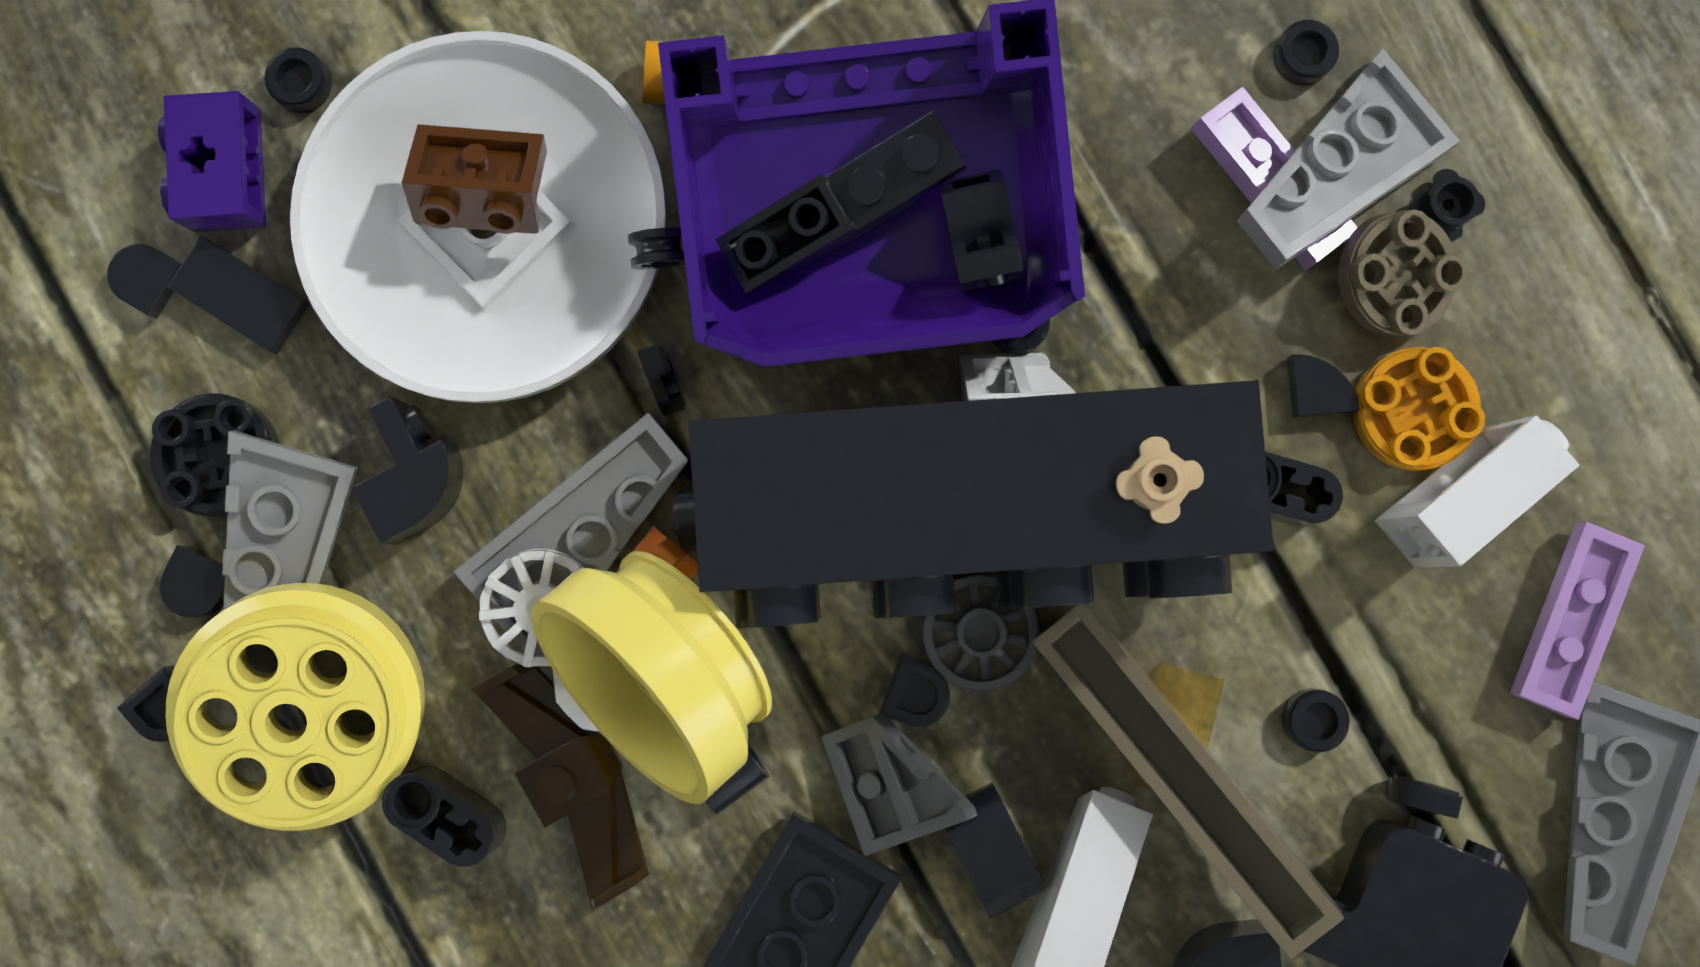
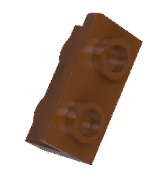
M417 124L401 182L413 221L419 225H429L440 229L455 227L492 230L502 234L514 232L538 233L541 219L537 205V195L547 154L544 134Z

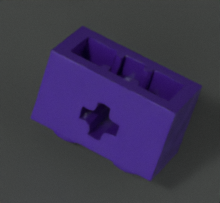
M239 91L163 96L164 117H161L158 122V138L162 150L166 153L167 177L161 181L160 196L163 207L168 213V218L193 232L266 227L261 109Z

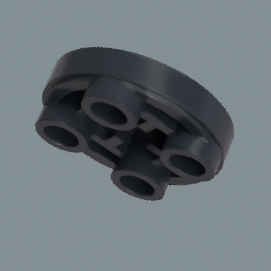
M219 393L193 396L180 402L172 409L162 411L152 424L153 439L150 448L151 469L154 479L160 488L162 498L168 504L193 514L213 517L228 516V512H225L226 485H229L230 454H227L228 431H238L279 444L276 431L264 413L245 400Z

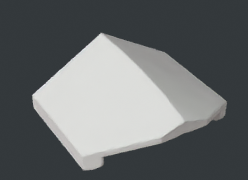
M1043 353L959 355L962 401L1076 393L1050 369V361Z

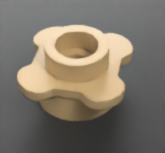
M1150 437L1140 444V457L1133 462L1129 470L1123 471L1117 476L1116 489L1123 499H1133L1136 504L1148 509L1153 521L1160 524L1171 523L1179 517L1180 503L1190 490L1198 489L1202 485L1204 473L1198 462L1193 460L1184 461L1171 452L1166 439ZM1161 473L1166 477V484L1163 487H1157L1154 484L1153 477L1155 474Z

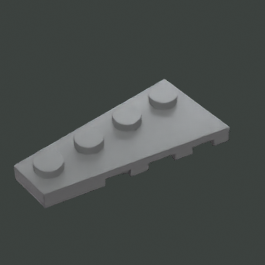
M1382 48L1244 211L1237 222L1274 269L1277 270L1446 155L1460 140L1384 48Z
M648 412L462 564L454 573L479 601L482 588L492 571L508 557L529 549L559 551L575 559L584 568L607 571L625 544L688 462V459ZM544 560L524 562L532 582L540 581ZM554 562L550 583L557 587L572 572L567 567ZM511 567L498 580L519 592L523 589L514 567ZM493 590L490 609L513 607V600ZM515 617L494 619L505 632L516 623ZM524 629L512 639L523 653L525 652L529 634ZM537 641L534 655L544 656Z
M228 431L227 454H230L229 485H226L225 512H228L226 549L223 550L222 575H225L224 608L222 610L235 601L268 587L290 583L322 584L358 467L238 431ZM262 644L248 646L246 652L247 660L255 670L263 673L277 670L278 660L272 649Z
M1595 682L1592 683L1578 720L1563 937L1571 942L1634 966L1700 774V720Z

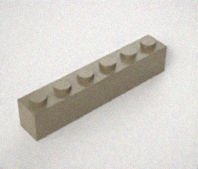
M1078 604L1032 642L1290 960L1344 919L1335 901L1088 604Z

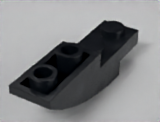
M933 110L828 176L818 175L715 240L745 293L750 294L803 268L916 204L915 199L962 172L967 166Z

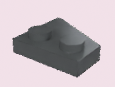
M884 713L821 736L864 856L959 824L977 816L974 805Z

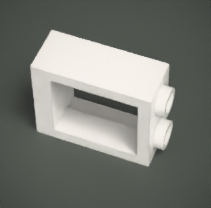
M1537 415L1485 427L1480 434L1474 437L1471 444L1460 456L1445 465L1437 467L1379 516L1375 522L1414 568L1462 566L1580 465L1567 451L1569 443L1564 434L1552 423L1541 420Z

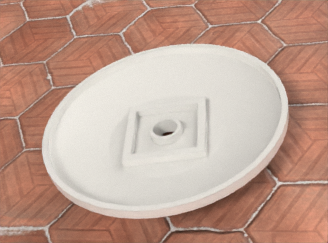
M456 32L409 44L388 54L366 68L330 103L313 129L297 167L290 209L291 241L297 270L312 307L328 331L360 363L379 376L405 389L428 397L464 403L505 402L550 390L573 379L608 353L629 330L642 311L653 289L659 269L639 270L631 268L630 260L636 256L637 251L634 246L628 244V234L646 229L667 228L666 193L662 172L654 148L642 123L628 102L595 69L568 52L530 37L506 32ZM417 124L544 134L547 154L537 195V205L541 219L538 233L514 232L502 234L497 232L490 238L480 239L474 237L471 229L450 227L440 229L429 225L416 224L413 221L401 182Z

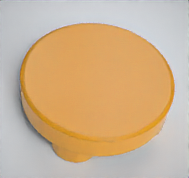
M1411 347L1386 355L1373 363L1365 371L1355 389L1360 411L1352 413L1356 432L1363 445L1374 457L1394 468L1420 471L1445 465L1460 456L1485 426V414L1481 408L1480 395L1473 378L1450 351L1441 347Z

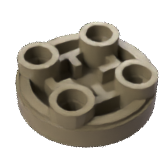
M1418 210L1379 214L1363 222L1347 240L1338 267V283L1341 297L1352 317L1364 328L1374 333L1391 336L1419 334L1436 323L1449 307L1455 291L1464 285L1467 277L1466 264L1460 256L1455 255L1454 248L1447 234L1435 221Z

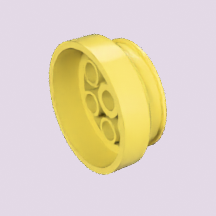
M642 551L631 552L623 558L620 563V570L617 573L591 568L578 569L533 605L531 609V623L545 657L563 686L602 735L635 768L660 788L682 801L691 804H702L746 763L748 757L747 725L750 722L762 721L769 715L772 709V696L768 681L752 650L728 617L705 592L699 593V587L674 566L650 553Z
M316 583L281 584L253 592L235 601L206 623L189 641L175 665L168 686L166 698L167 733L171 749L185 777L208 802L235 819L266 829L282 831L317 829L341 822L362 812L383 795L387 785L394 778L400 776L414 750L423 722L425 711L424 679L420 663L408 638L400 627L375 604L350 591L334 586ZM262 644L272 649L278 660L277 670L270 673L255 670L247 660L246 652L248 646ZM322 650H331L338 653L346 662V675L340 678H328L321 675L314 665V654ZM221 698L230 702L236 709L237 723L222 725L215 722L207 710L208 700ZM280 704L297 706L305 714L307 726L300 730L284 728L275 717V706ZM352 709L368 713L374 721L375 730L367 735L350 733L342 723V713ZM246 757L259 761L265 768L266 780L250 782L243 779L236 770V760ZM309 763L326 765L333 772L335 783L327 787H317L310 784L304 777L303 766Z

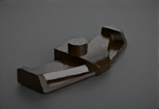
M517 663L472 688L471 690L493 711L537 759L516 771L515 775L544 828L568 815L591 909L593 910L647 877L649 872L622 774L624 764L614 746L598 731L580 728L556 702L554 683L539 667H524Z

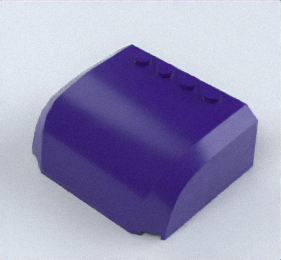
M1026 0L988 5L976 32L731 59L724 35L658 43L695 342L766 367L1024 337L1051 317L1085 297L1055 0ZM933 110L967 166L965 170L948 180L1000 169L1024 270L1022 271V279L1008 281L992 287L961 291L940 185L915 199L917 203L862 236L750 294L745 293L715 240L818 175L828 176Z

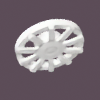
M529 549L516 553L505 559L492 571L482 588L479 600V621L485 636L497 652L524 667L551 666L545 656L534 655L537 638L531 623V609L535 603L556 587L550 583L554 562L567 567L572 574L578 569L584 568L575 559L559 551ZM544 560L540 581L532 582L524 562ZM511 567H514L523 586L520 592L498 581ZM493 590L513 600V607L490 609ZM515 617L516 623L500 637L493 625L492 619ZM523 629L529 632L524 653L508 645Z

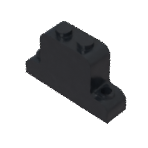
M1408 814L1404 825L1392 820H1378L1370 824L1363 832L1339 894L1335 898L1330 896L1338 905L1344 919L1303 951L1339 967H1502L1527 905V888L1517 874L1500 867L1505 856L1502 853L1469 839L1466 840L1463 850H1460L1442 842L1446 832L1445 829Z

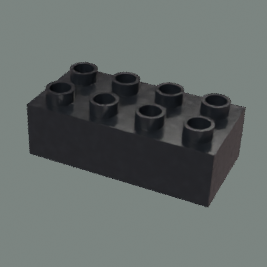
M1259 380L688 421L699 593L734 590L736 628L817 623L821 619L819 584L870 581L871 608L874 618L956 613L954 574L996 572L999 606L1035 608L1094 603L1091 565L1121 562L1125 597L1173 598L1233 593L1229 555L1274 551ZM1150 437L1166 439L1171 452L1184 461L1193 460L1198 462L1204 473L1202 485L1198 489L1190 490L1180 503L1179 517L1171 523L1160 524L1153 521L1148 509L1139 506L1133 499H1123L1116 489L1117 476L1121 472L1129 470L1133 462L1140 457V444ZM1157 473L1153 477V482L1157 487H1163L1166 484V477L1161 473Z

